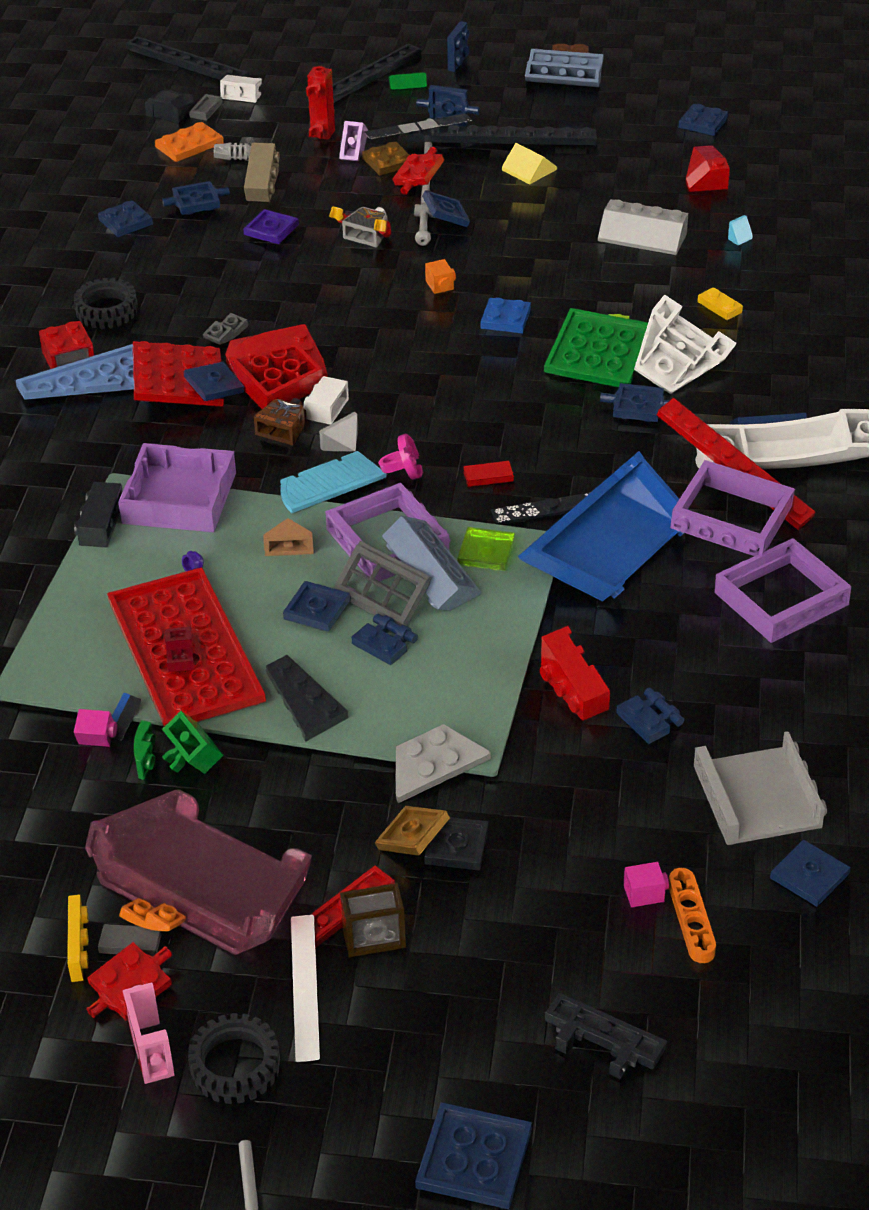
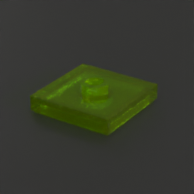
M467 527L457 557L458 563L460 565L505 571L515 540V533Z

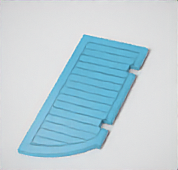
M356 451L341 457L342 461L340 462L335 459L300 472L297 478L292 475L281 479V498L285 507L291 513L386 478V473H383L378 466Z

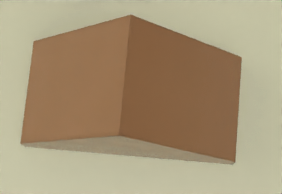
M289 518L263 535L265 556L314 554L312 532Z

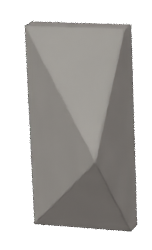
M353 412L320 430V449L323 451L355 452L358 436L357 413Z

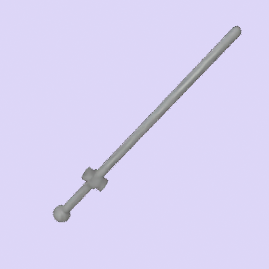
M425 142L424 154L432 147V142ZM430 182L428 185H422V195L425 190L430 191ZM421 195V205L415 204L414 216L420 217V227L415 235V240L419 245L424 246L431 240V235L427 231L428 217H434Z

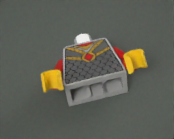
M334 206L331 208L329 217L335 218L342 224L344 239L378 247L383 237L387 238L391 235L390 222L387 221V214L381 207L375 210L361 207L349 215L344 214L341 208Z

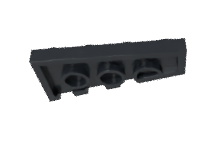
M288 655L266 665L267 675L278 694L282 696L287 710H290L293 721L300 728L305 742L348 718V710Z

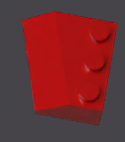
M297 343L271 348L270 352L258 354L257 352L249 353L248 357L239 359L237 356L229 357L237 378L244 385V391L261 409L274 399L290 402L293 398L301 399L311 394L314 385L318 384L322 378V368Z

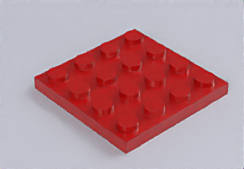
M133 341L134 400L223 406L224 397L204 401L184 378V370L221 362L220 348L192 346L189 344L175 345L170 343Z

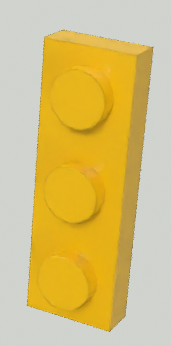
M80 895L68 896V968L71 982L83 981V969L88 968L87 951H83V946H88L87 928H83V924L89 921L87 906H82Z

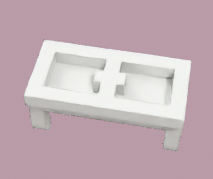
M226 75L220 80L222 99L256 103L257 99L261 96V92H258V89L262 84V79Z

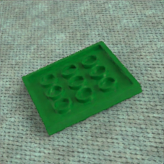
M570 308L545 362L544 372L619 387L620 383L631 384L636 372L634 368L648 323Z

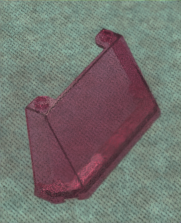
M179 789L102 820L91 822L85 848L89 858L93 856L99 872L96 874L100 884L132 901L137 898L148 901L154 908L163 903L173 906L178 912L187 917L185 922L179 926L234 955L269 941L306 880L312 855L300 849L292 848L287 850L282 857V861H279L197 820L199 806L196 799Z

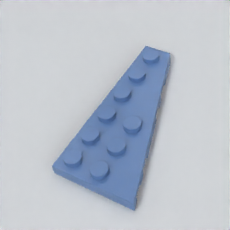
M133 344L17 379L16 386L24 400L134 389Z

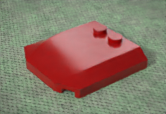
M305 324L230 340L225 354L228 367L236 376L229 357L237 356L239 359L248 357L249 353L252 352L262 354L270 352L271 348L297 343L322 368V377H327L324 360Z

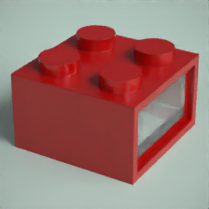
M72 321L64 325L48 327L39 331L42 353L50 369L94 356L93 344L81 321Z

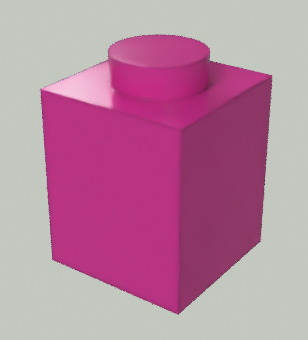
M79 709L74 729L78 743L110 747L111 739L117 733V722H114L110 711Z
M658 862L625 867L624 888L631 907L664 902L665 890L669 889V881L666 872H661Z

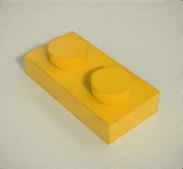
M714 287L698 295V303L726 320L737 316L743 311L742 304Z

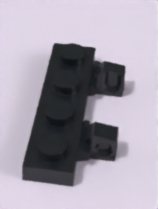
M561 993L557 995L545 1012V1021L557 1026L556 1032L559 1034L556 1037V1050L566 1054L567 1047L573 1046L575 1039L582 1041L585 1038L611 1050V1055L616 1057L615 1061L610 1062L609 1074L619 1079L625 1074L629 1065L635 1068L639 1063L654 1069L667 1048L666 1040Z

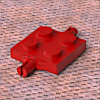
M430 147L425 154H412L407 157L393 178L395 185H403L400 189L402 194L407 195L413 186L428 185L444 162L442 154H436L437 149L435 147Z
M134 942L129 944L87 977L88 983L98 992L100 997L86 1008L88 1013L95 1018L108 1007L116 1011L127 1021L128 1017L123 990L136 985L153 983L156 998L171 986V978L160 968L162 963L172 957L171 951L164 946L154 956H150L144 953Z

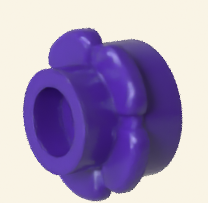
M188 551L182 557V566L185 571L203 568V557L196 551Z

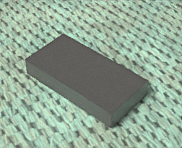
M205 94L189 112L190 118L207 121L223 103L222 97Z
M104 924L98 950L99 953L118 954L134 942L144 953L154 956L158 951L162 933L161 931L150 930L140 926Z

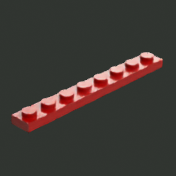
M672 398L658 410L657 416L715 463L779 483L675 398ZM794 495L792 507L785 520L799 530L814 517L815 511Z

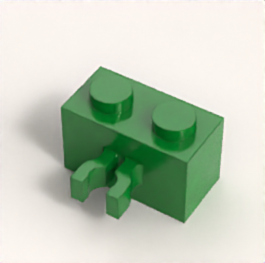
M182 711L162 729L175 745L174 749L167 751L162 757L169 763L175 759L170 768L177 773L187 761L205 774L223 756L222 752L198 722Z

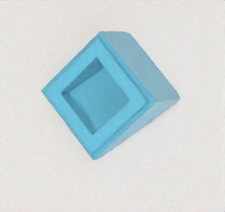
M745 215L729 222L728 239L737 245L752 239V232Z

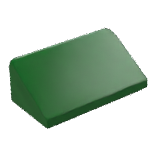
M426 73L390 75V88L394 90L427 87Z

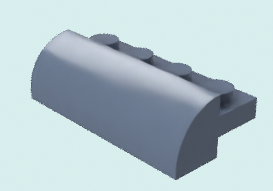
M531 49L525 80L528 82L599 87L604 57L603 54Z

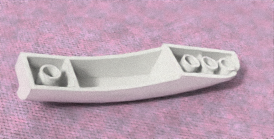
M840 409L839 412L822 416L767 424H707L762 469L816 466L869 457V409ZM697 449L695 460L698 468H700L704 460L714 462Z

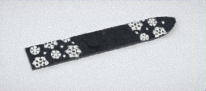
M590 493L556 499L549 498L544 501L491 509V514L497 525L567 514Z

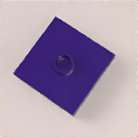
M264 209L243 229L244 235L280 244L299 225V220L292 216Z

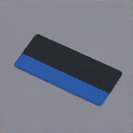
M123 693L112 715L114 722H117V733L113 738L123 739L141 702L140 698Z

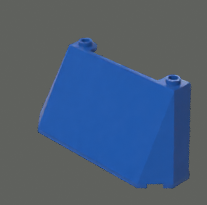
M638 451L518 557L521 561L601 601H604L610 595L614 599L625 589L622 586L625 580L676 534L679 536L684 534V532L670 528L672 511L679 498Z

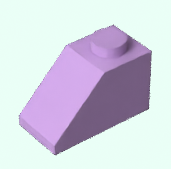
M344 122L340 160L359 161L366 145L367 135L365 131H368L364 123Z

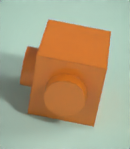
M445 259L425 263L426 282L434 294L454 290L456 273L453 268H450Z

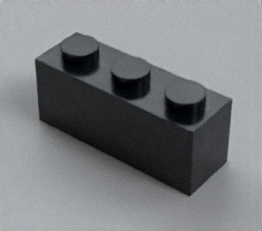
M93 482L91 490L87 491L85 506H81L79 521H76L74 525V534L78 536L79 546L108 547L120 514L118 502L123 492L121 483Z

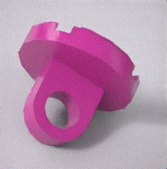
M408 434L398 436L399 451L385 455L378 462L382 472L391 473L405 468L412 480L421 478L423 474L422 465H417L416 459H419V453L413 439Z

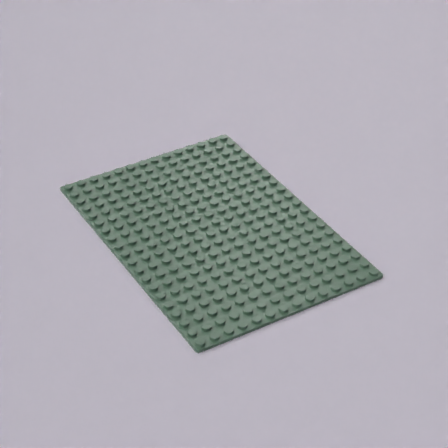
M112 473L108 476L106 482L121 483L123 491L131 475ZM230 489L215 532L122 524L119 514L108 547L79 546L78 536L75 537L0 676V701L78 712L79 709L110 711L111 715H113L123 693H127L141 699L131 721L141 722L143 720L151 722V724L163 726L109 604L107 593L186 572L182 566V557L188 551H196L203 557V570L266 695V702L198 721V724L205 732L396 762V746L444 724L489 750L491 754L490 760L464 773L494 777L499 771L554 579L553 576L521 561L518 556L546 531L434 516L438 524L443 529H446L451 540L449 551L482 593L451 611L435 609L429 603V597L425 593L407 625L412 629V632L418 635V639L414 644L406 641L407 652L392 665H389L352 644L351 636L363 626L369 623L376 627L377 624L373 622V614L350 602L329 632L283 618L284 609L304 581L333 588L350 558L327 531L325 511L343 504L323 501L291 513L285 507L281 495ZM390 510L350 527L364 543L387 555H391L393 553L386 547L387 542L382 535L401 516L406 515L404 512ZM289 518L312 532L314 554L265 556L263 535ZM356 566L355 569L363 573V571L358 566ZM353 573L347 586L362 593L368 581ZM397 575L380 582L391 587ZM401 577L395 590L411 598L417 586ZM372 583L366 596L382 604L388 591ZM392 594L386 606L402 614L408 602ZM390 631L387 633V634H389V635H391V636H394V635H395L394 633H392V632H390ZM285 655L294 660L348 710V718L306 742L302 737L300 728L293 721L290 710H287L282 696L278 694L266 672V665Z

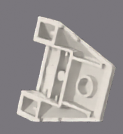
M664 295L652 310L634 370L660 388H664L669 394H672L724 361L735 347L736 342L719 331L714 338L710 337L679 316L682 306Z

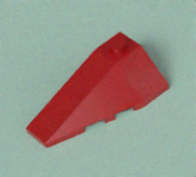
M713 145L693 147L686 175V184L689 192L728 189L729 165L726 158Z

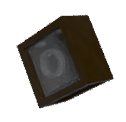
M398 883L340 892L343 933L349 957L406 948L404 907Z

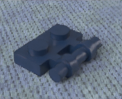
M378 613L373 617V622L377 624L376 627L367 623L351 636L353 645L389 665H392L407 652L406 641L414 644L418 639V635L412 632L410 627L406 625L400 626L394 622L393 618L387 615L382 616ZM390 631V632L394 633L395 635H394V636H391V635H389V634H387V633Z
M647 688L644 691V696L647 700L643 701L637 695L617 705L616 713L650 744L670 733V723L673 722L676 726H681L684 718L674 705H669L665 701V697L660 692ZM657 708L662 712L659 715L654 711Z

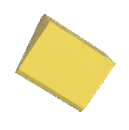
M515 143L502 166V171L528 184H532L557 170V166L545 157Z

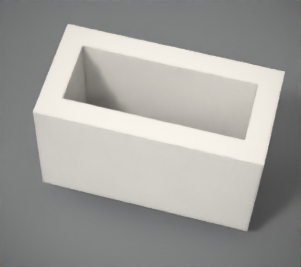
M323 376L318 384L314 385L309 397L305 398L304 409L306 410L307 419L331 425L349 399L348 381Z

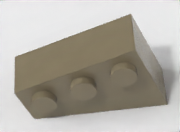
M252 143L244 185L246 201L270 202L271 196L275 191L280 153L276 152L275 143Z

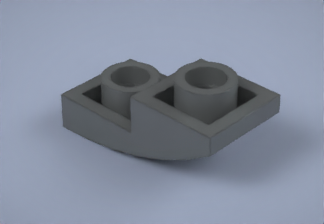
M230 313L221 323L215 321L204 332L203 338L219 345L224 344L243 332L249 326L248 321Z

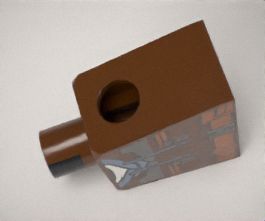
M293 398L290 402L274 399L254 416L255 435L289 445L295 444L305 424L304 407L297 398Z

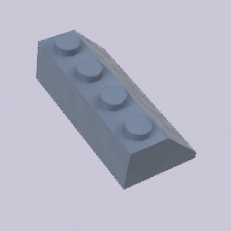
M401 516L382 535L387 542L386 547L388 550L397 555L401 562L432 577L425 593L429 597V603L435 609L451 611L482 593L425 520Z

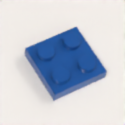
M489 298L481 319V329L523 333L531 310V302Z

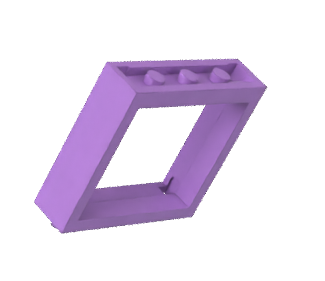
M704 460L673 508L670 528L752 556L763 555L792 507L795 489ZM706 485L773 507L775 510L762 532L757 533L690 511L688 508L702 486Z
M402 483L325 511L327 531L349 556H351L355 546L362 541L350 526L398 507L407 517L425 520L448 550L449 543L451 542L447 530L438 524L437 519L426 511L424 505L419 503L414 498L412 492H409ZM395 554L389 555V556H391V557H393V558H395V559L401 561V560L398 558L397 555H395ZM361 557L357 566L364 574L371 576L377 564ZM381 567L375 579L382 581L396 574Z
M792 538L765 551L763 555L758 554L716 574L715 593L772 643L849 605L851 586ZM791 563L822 589L823 592L771 617L738 588Z

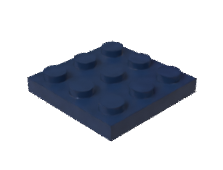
M440 1103L415 1181L416 1188L510 1209L531 1135L532 1122Z

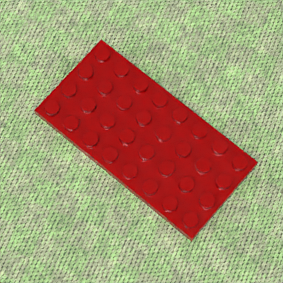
M202 567L107 593L109 604L164 727L180 711L198 722L266 702L265 692ZM191 627L194 669L168 672L165 629Z

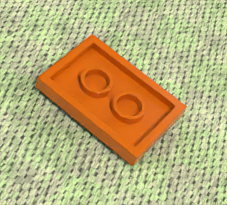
M198 122L193 126L180 129L175 133L164 135L162 138L155 140V147L175 162L211 149L215 144H223L224 140L222 135L205 123Z

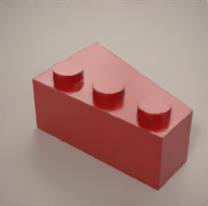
M569 626L542 636L540 674L543 680L548 681L554 688L557 696L562 697L566 701L570 710L584 721L609 710L610 690L594 665L588 666L582 657L585 651L581 645L575 646L570 638L572 631Z

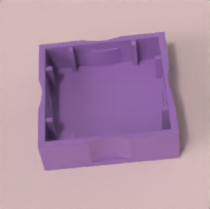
M143 443L135 462L134 472L127 480L118 502L122 524L215 532L236 475L234 451L204 448L187 449L170 445Z

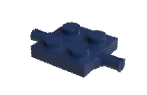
M431 85L428 100L418 98L416 102L417 107L428 108L431 119L460 114L468 115V113L479 115L480 107L469 106L467 90ZM468 121L450 125L467 126Z
M211 181L172 188L174 197L163 198L162 201L164 207L171 205L179 207L182 215L193 214L199 211H211L220 208L219 197L230 195L228 187L217 189L212 185Z
M620 383L619 389L615 394L601 393L600 402L613 403V417L643 420L646 422H658V410L670 400H664V388Z

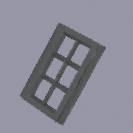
M360 541L355 546L333 588L350 593V603L374 616L377 613L382 616L387 615L393 618L394 622L400 626H407L432 577ZM361 557L377 564L371 576L355 569ZM381 567L397 575L391 587L375 579ZM353 573L368 581L362 593L347 586ZM401 577L417 585L411 598L395 590ZM372 583L388 591L382 604L366 596ZM392 594L408 602L402 614L386 606Z

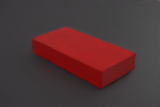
M509 461L464 466V475L468 487L514 481Z

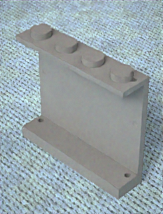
M784 732L783 747L711 759L706 746L695 748L694 768L727 845L822 828L824 816L827 814L826 803L823 799L820 800L815 780H811L808 774L807 763L805 760L802 761L799 755L798 744L796 741L793 742L789 732Z

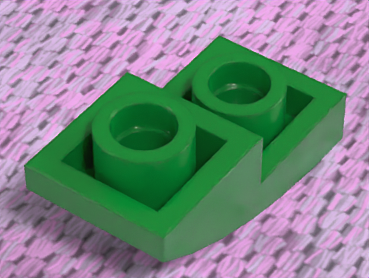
M141 720L134 739L138 778L144 780L148 771L154 767L155 755L152 752V748L156 740L151 722Z

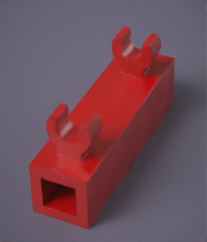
M316 66L307 75L308 86L306 87V95L309 97L310 112L309 137L330 139L335 131L332 69Z

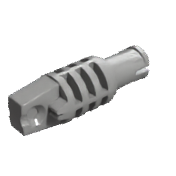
M232 143L215 144L214 158L227 160L234 158V160L239 159V161H242V159H245V161H248L251 146L248 143H245V145L243 143H239V145L237 143H234V145Z

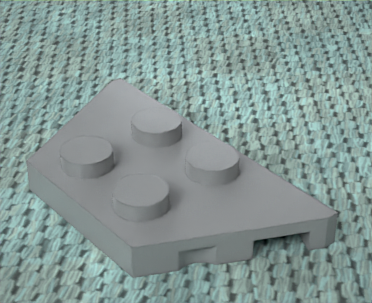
M444 724L396 746V798L398 803L490 760L491 754L489 750Z

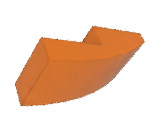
M140 898L122 906L119 914L120 917L128 922L155 931H170L184 923L187 918L171 905L163 903L154 908L148 901Z

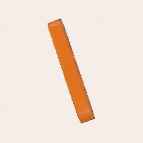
M674 869L669 875V890L688 953L695 962H710L715 956L716 941L695 876L689 869ZM679 880H682L683 883L686 884L685 890H682V885ZM691 900L696 905L690 908L683 906L681 902ZM691 922H698L702 924L703 927L701 929L694 930L691 929L688 926V924ZM702 939V945L705 950L698 947V940Z

